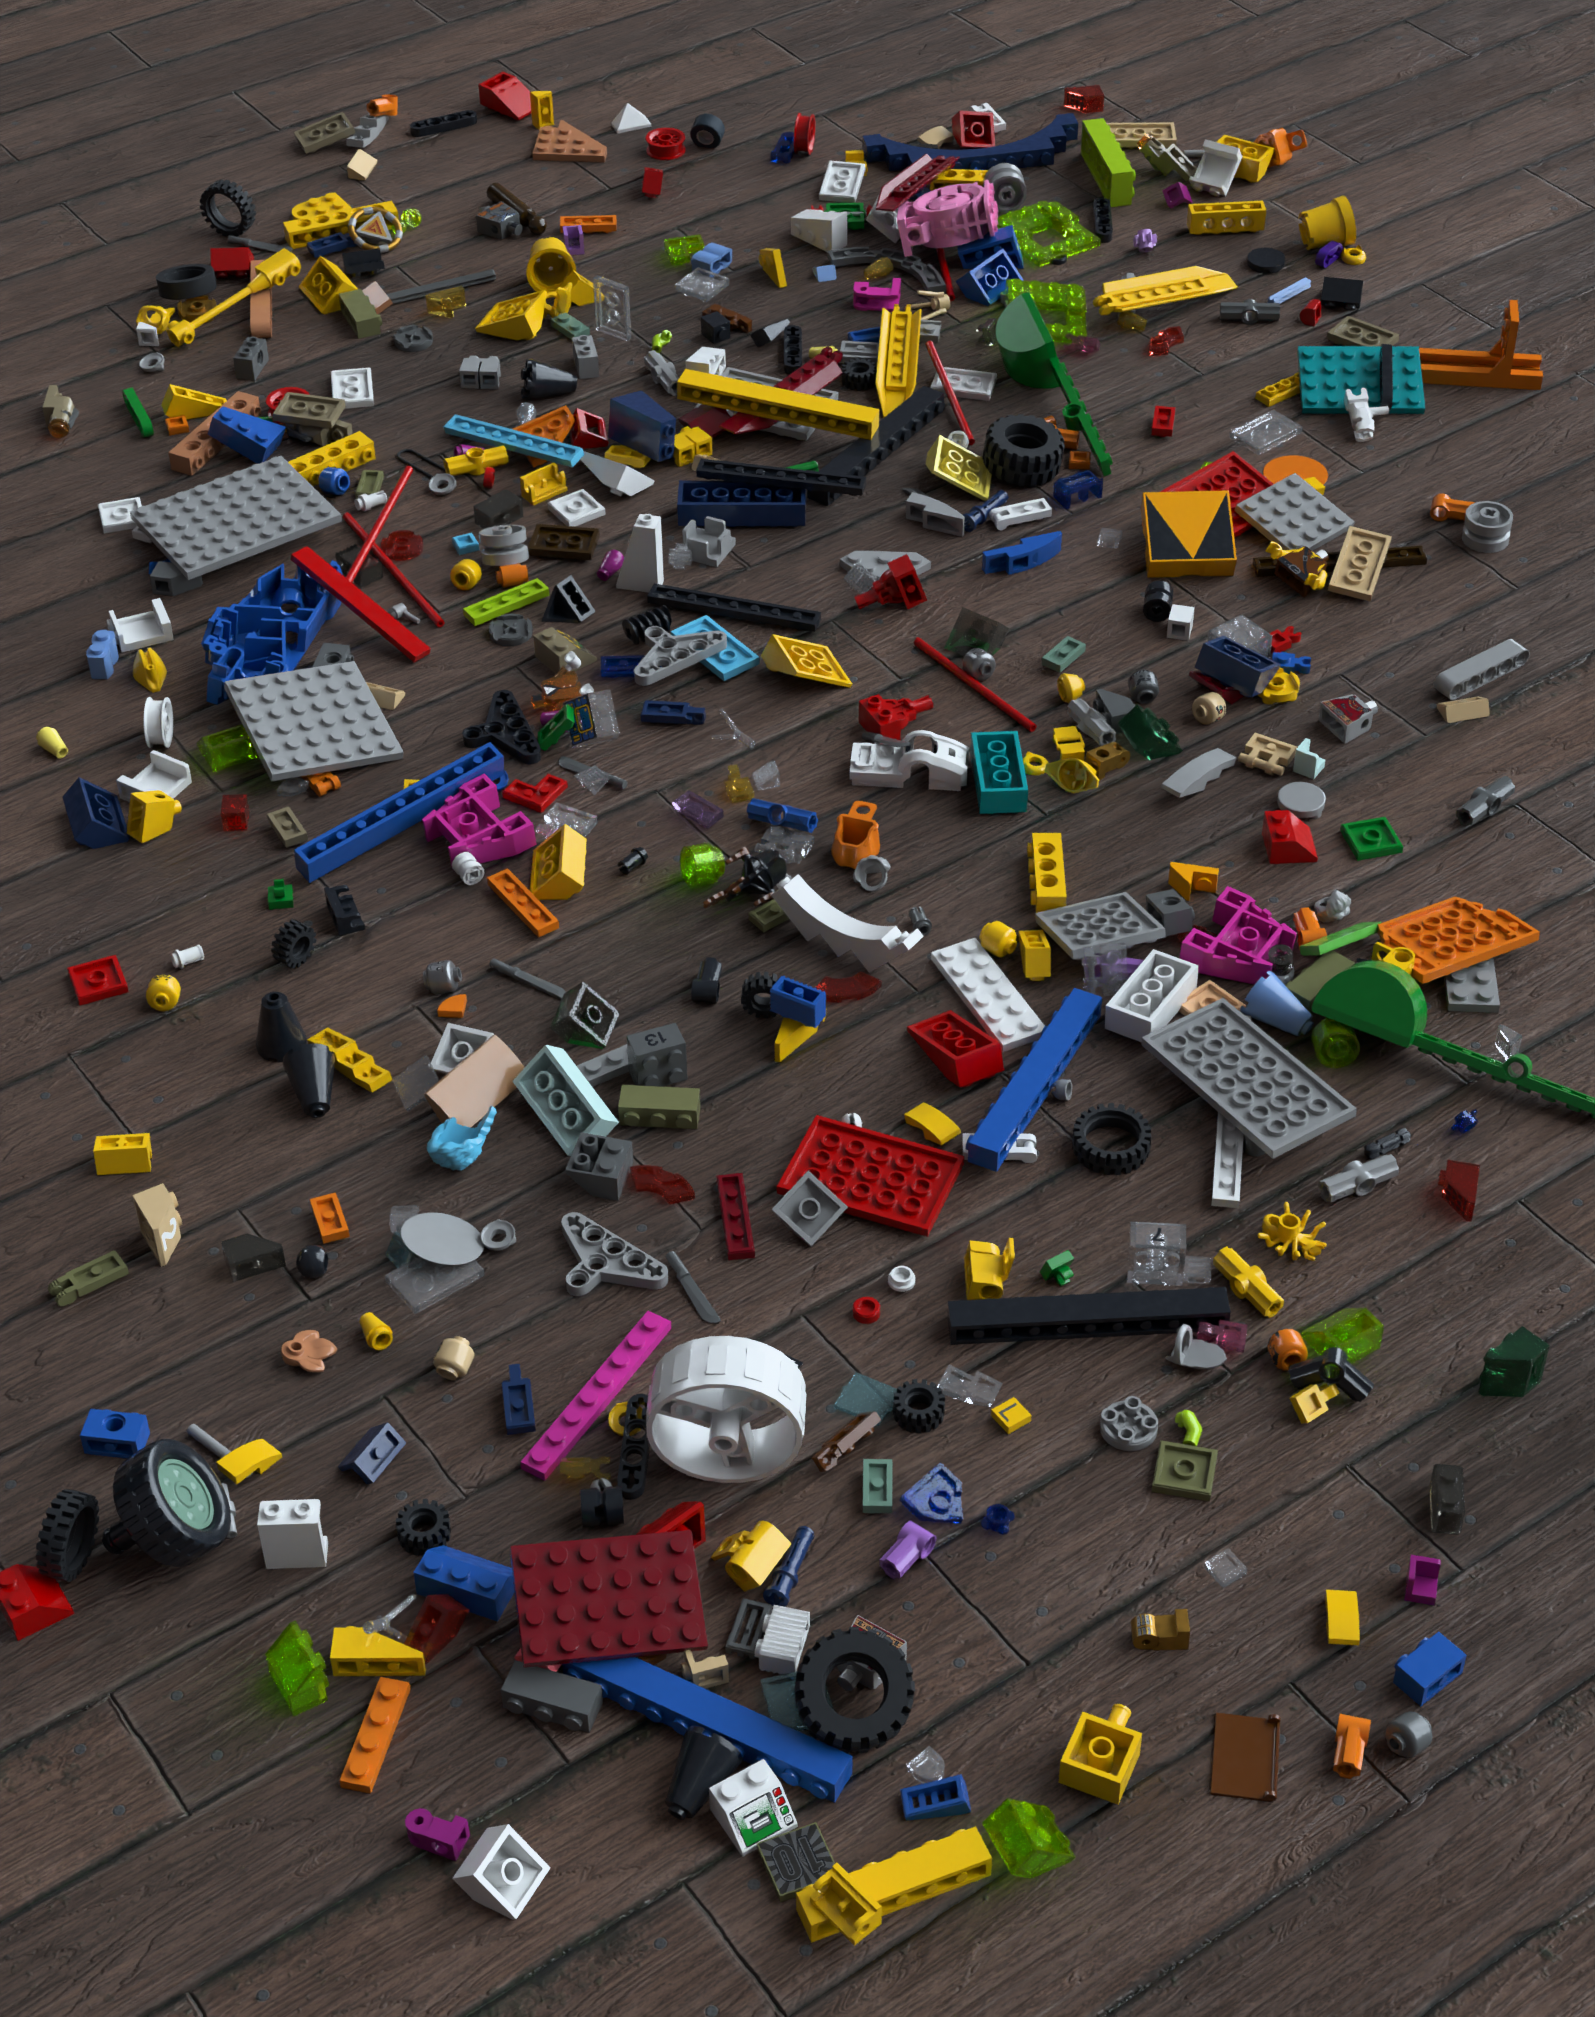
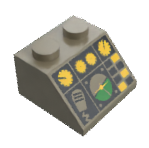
M553 627L533 635L535 657L558 676L567 665L565 656L570 651H573L581 660V666L577 669H571L568 674L597 661V657L573 637Z

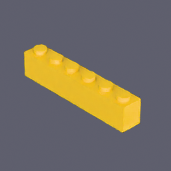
M975 1826L967 1830H957L950 1836L937 1841H927L921 1847L908 1852L900 1851L891 1858L881 1862H870L861 1869L848 1874L882 1906V1916L991 1876L992 1857ZM813 1884L804 1887L796 1893V1910L811 1943L840 1932L810 1902V1896L816 1891Z

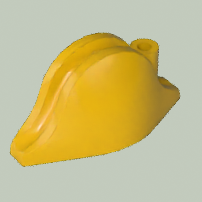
M151 647L147 648L146 652L140 649L134 660L133 677L152 693L159 692L167 674L166 667L162 659Z
M1067 758L1047 763L1045 766V772L1067 792L1079 793L1095 789L1099 785L1096 770L1080 759Z

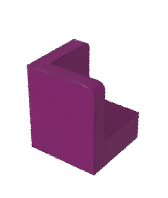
M1180 182L1162 190L1169 208H1173L1182 202L1193 203L1187 186Z
M1417 1555L1410 1556L1404 1601L1435 1605L1438 1575L1441 1566L1440 1559Z

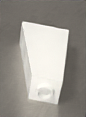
M639 514L633 527L616 588L650 592L654 583L662 585L664 582L661 516Z

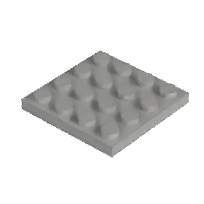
M1296 473L1240 502L1235 508L1236 513L1271 542L1279 544L1282 550H1294L1306 546L1313 551L1347 532L1349 526L1353 527L1355 523Z
M1126 892L1035 913L1036 923L1072 959L1082 960L1094 954H1107L1111 950L1119 948H1131L1135 944L1144 942L1153 943L1157 939L1166 937L1165 928Z

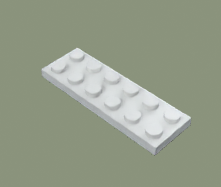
M976 938L931 952V960L989 1036L1000 1042L1002 1053L1040 1039L1045 1025Z

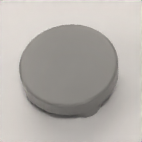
M1292 782L1279 790L1277 803L1281 810H1289L1298 818L1317 819L1321 817L1326 797L1324 792L1313 784Z
M1129 1396L1123 1401L1109 1405L1102 1411L1100 1431L1105 1441L1111 1446L1123 1451H1138L1148 1447L1155 1440L1158 1431V1419L1155 1413L1148 1406L1142 1404L1138 1397Z

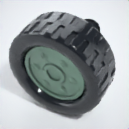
M173 1439L156 1440L137 1451L118 1467L113 1480V1498L120 1520L104 1530L102 1542L106 1550L112 1554H121L124 1550H128L137 1544L148 1556L161 1564L171 1567L190 1565L218 1547L227 1537L231 1525V1512L227 1495L211 1466L194 1449Z

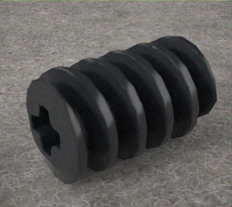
M661 606L652 611H646L644 614H638L636 617L632 616L629 620L624 619L622 626L625 635L635 645H638L639 638L642 642H645V630L648 627L658 626L670 633L672 618L668 608Z

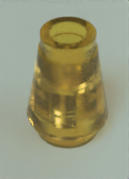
M881 257L865 268L863 272L867 280L889 275L893 271V265L888 257Z
M1129 310L1120 312L1117 325L1125 329L1144 331L1148 320Z

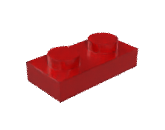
M1155 406L1151 435L1172 437L1176 407Z

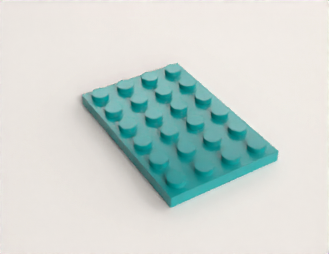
M1298 346L1297 357L1302 413L1349 414L1344 404V396L1347 389H1350L1353 395L1358 396L1361 394V389L1365 388L1368 394L1369 408L1380 407L1381 346ZM1392 346L1393 401L1389 414H1424L1425 399L1419 346Z

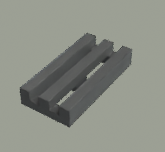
M742 1599L725 1646L726 1653L732 1654L735 1651L737 1656L743 1657L744 1654H747L749 1659L755 1660L756 1644L758 1639L763 1638V1622L765 1615H771L772 1613L771 1604ZM748 1607L753 1608L741 1643L738 1644L736 1640ZM763 1610L752 1644L747 1646L759 1611Z

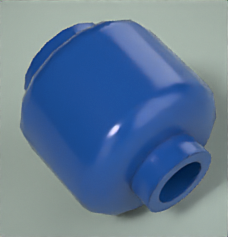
M327 467L320 473L318 482L320 489L324 493L342 495L349 488L350 479L344 469Z

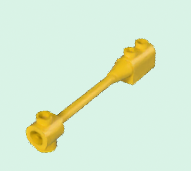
M283 248L255 266L257 276L247 287L192 322L186 320L180 322L171 321L166 329L169 339L177 347L184 343H192L195 337L194 329L249 294L267 288L270 289L275 285L281 286L290 275L297 276L301 269L298 258L292 252Z

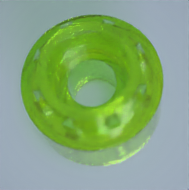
M710 843L684 846L680 853L682 877L689 887L715 884L725 872V860L721 850Z
M1326 1018L1312 1032L1311 1041L1317 1059L1322 1065L1329 1068H1342L1351 1064L1358 1057L1360 1044L1353 1027Z

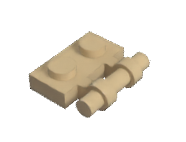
M1254 733L1245 745V753L1249 755L1240 753L1238 761L1245 763L1246 767L1252 769L1257 767L1265 770L1267 774L1282 776L1285 770L1283 766L1287 767L1293 760L1297 746Z

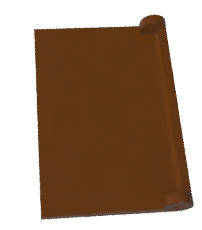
M1216 1712L1211 1795L1268 1802L1276 1801L1281 1721L1279 1715L1271 1714L1266 1719Z

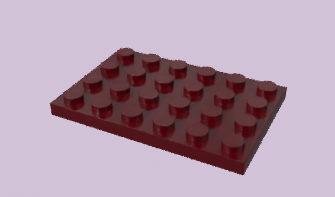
M691 1530L510 1546L523 1668L682 1653L685 1650H691V1652L707 1650L708 1641Z

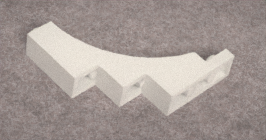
M799 874L792 879H789L788 876L776 884L778 890L771 895L807 941L821 934L838 957L852 950L869 973L905 953L923 937L918 928L911 933L907 931L901 933L897 926L872 925L842 913L816 894Z

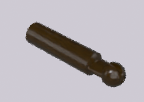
M492 183L488 187L487 197L495 204L502 201L519 213L520 224L528 226L531 233L540 235L545 232L547 222L544 218L536 216L533 209L499 183Z

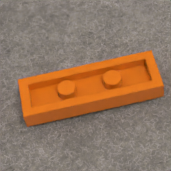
M616 215L560 216V233H563V226L581 225L582 231L585 233H610L617 231Z

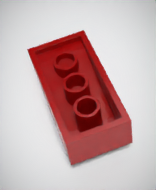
M951 1010L907 1026L908 1033L945 1077L958 1087H968L975 1081L991 1078L996 1073L1004 1071L1000 1042Z

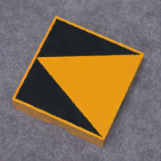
M1229 490L1143 492L1141 517L1143 534L1146 539L1147 578L1179 577L1184 575L1234 576L1237 557Z

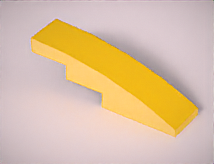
M327 1027L307 1039L308 1044L318 1043L328 1046L329 1051H333L335 1056L334 1068L357 1085L372 1093L392 1081L390 1071L375 1065L373 1056L359 1050L356 1041Z

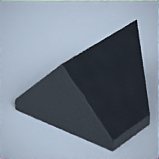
M572 575L554 586L541 622L580 623L596 612Z

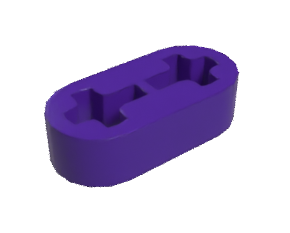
M1333 240L1317 253L1316 265L1327 268L1340 257L1343 245Z

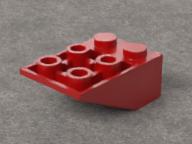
M501 72L478 85L481 105L498 111L503 115L510 116L515 120H521L531 114L530 91L517 77Z

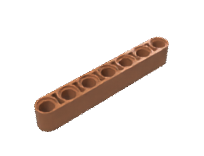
M265 260L251 261V281L257 276L254 267ZM272 288L250 294V328L252 337H272Z

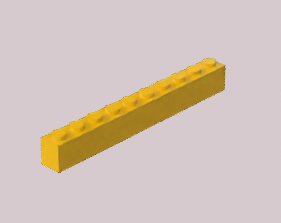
M685 369L677 381V399L869 440L873 438L879 427V409L690 369Z

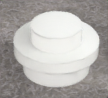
M897 1266L889 1274L888 1284L895 1291L905 1292L914 1287L915 1275L910 1268Z

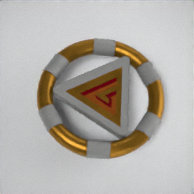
M378 207L362 208L356 211L349 219V235L361 249L379 248L380 253L389 252L396 248L402 240L403 230L401 223L396 216L385 209ZM375 214L355 231L357 220L360 217ZM383 216L393 223L396 229L393 241ZM358 235L366 237L367 241L371 244H378L380 241L389 244L379 246L370 245L363 241L360 237H358Z

